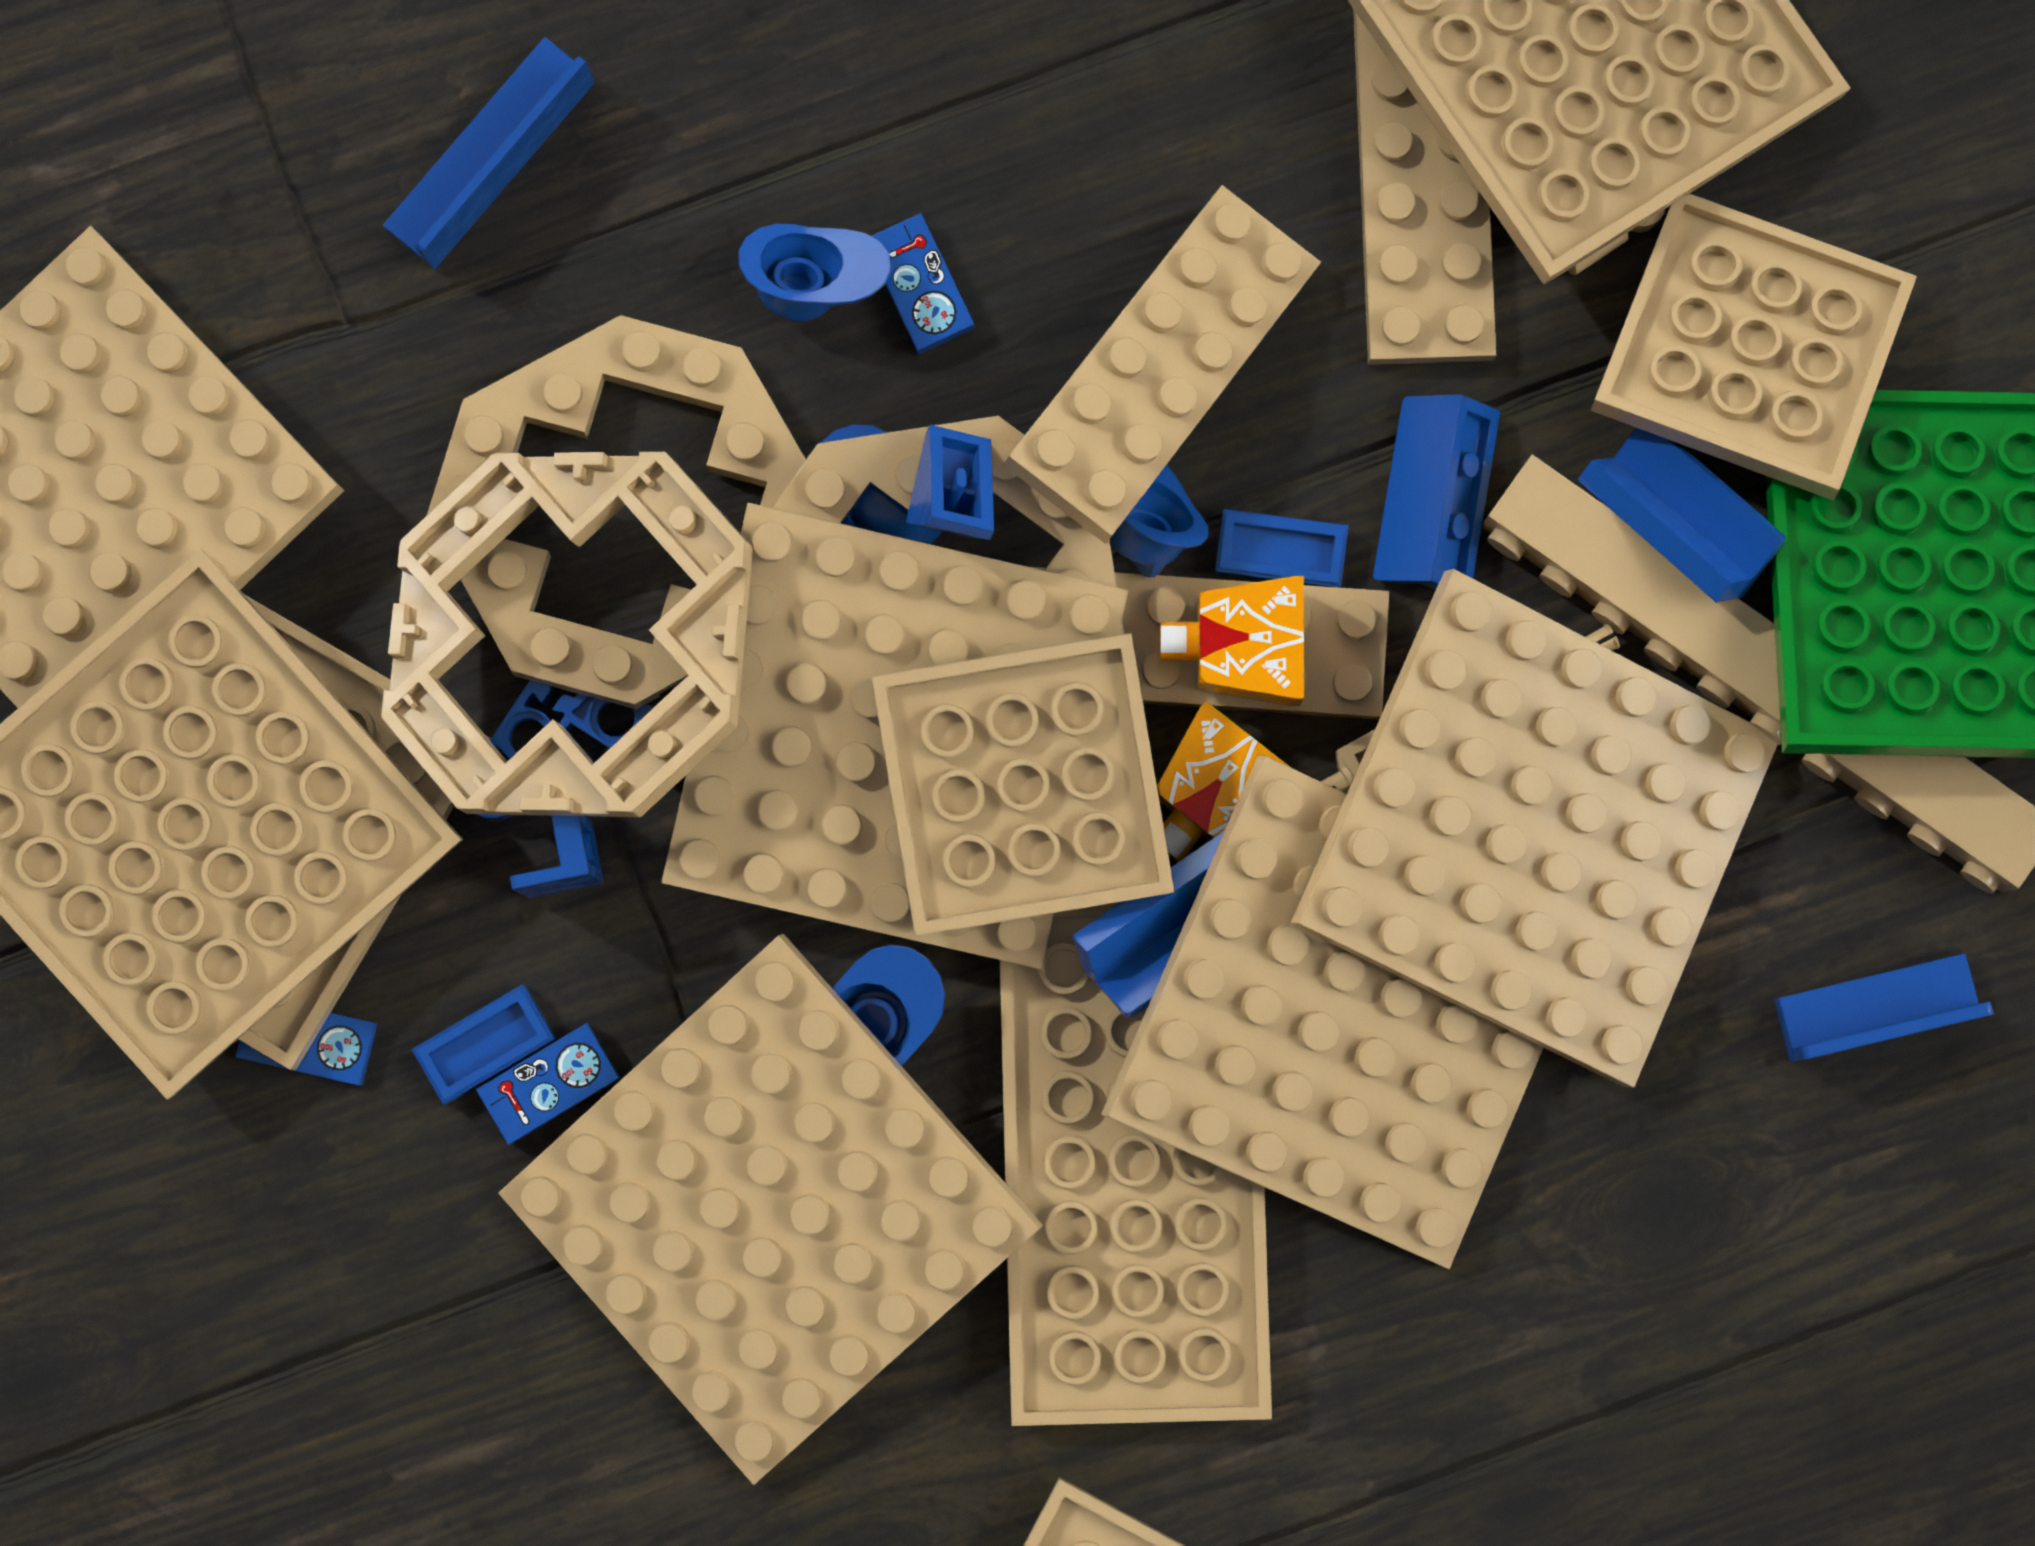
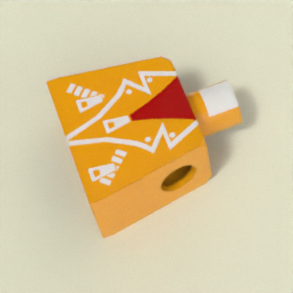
M1291 576L1200 592L1198 598V622H1160V660H1198L1199 690L1287 706H1300L1304 699V576Z
M1206 700L1196 713L1157 785L1159 802L1171 811V814L1163 822L1168 856L1176 862H1180L1186 857L1201 836L1210 841L1225 831L1257 756H1267L1290 767Z

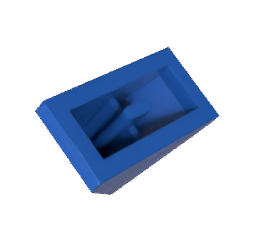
M929 425L925 434L906 523L963 537L990 540L994 532L991 439Z

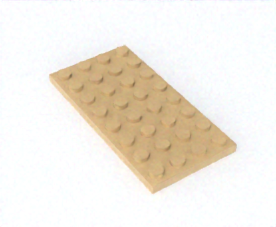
M1119 903L1054 913L1041 969L1000 960L1005 1183L1043 1225L1007 1258L1011 1425L1272 1419L1265 1187L1101 1114L1147 1008L1133 1018H1126L1085 973L1072 935Z

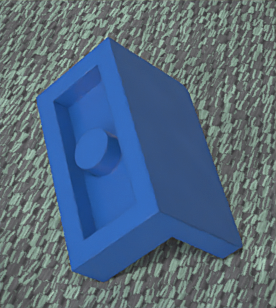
M551 816L560 866L510 876L512 890L528 898L603 884L604 879L593 821L586 816Z

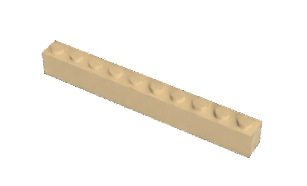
M1532 454L1483 522L1482 528L1490 533V536L1487 538L1488 542L1496 550L1512 560L1519 561L1522 556L1543 570L1539 575L1540 579L1554 591L1568 598L1574 593L1579 595L1595 607L1591 613L1601 624H1608L1618 634H1624L1627 629L1647 643L1644 651L1655 662L1671 671H1676L1680 666L1700 680L1696 688L1705 697L1724 708H1728L1731 703L1752 717L1750 723L1775 743L1781 745L1774 623L1738 598L1718 603L1713 601L1610 508ZM1805 754L1801 760L1809 770L1819 777L1830 782H1834L1838 777L1858 791L1854 799L1870 813L1882 819H1887L1889 815H1892L1911 829L1907 834L1908 838L1926 852L1935 856H1940L1944 852L1962 864L1964 867L1960 874L1971 884L1987 893L1993 894L1996 889L2001 893L2019 889L2035 866V806L1965 757Z

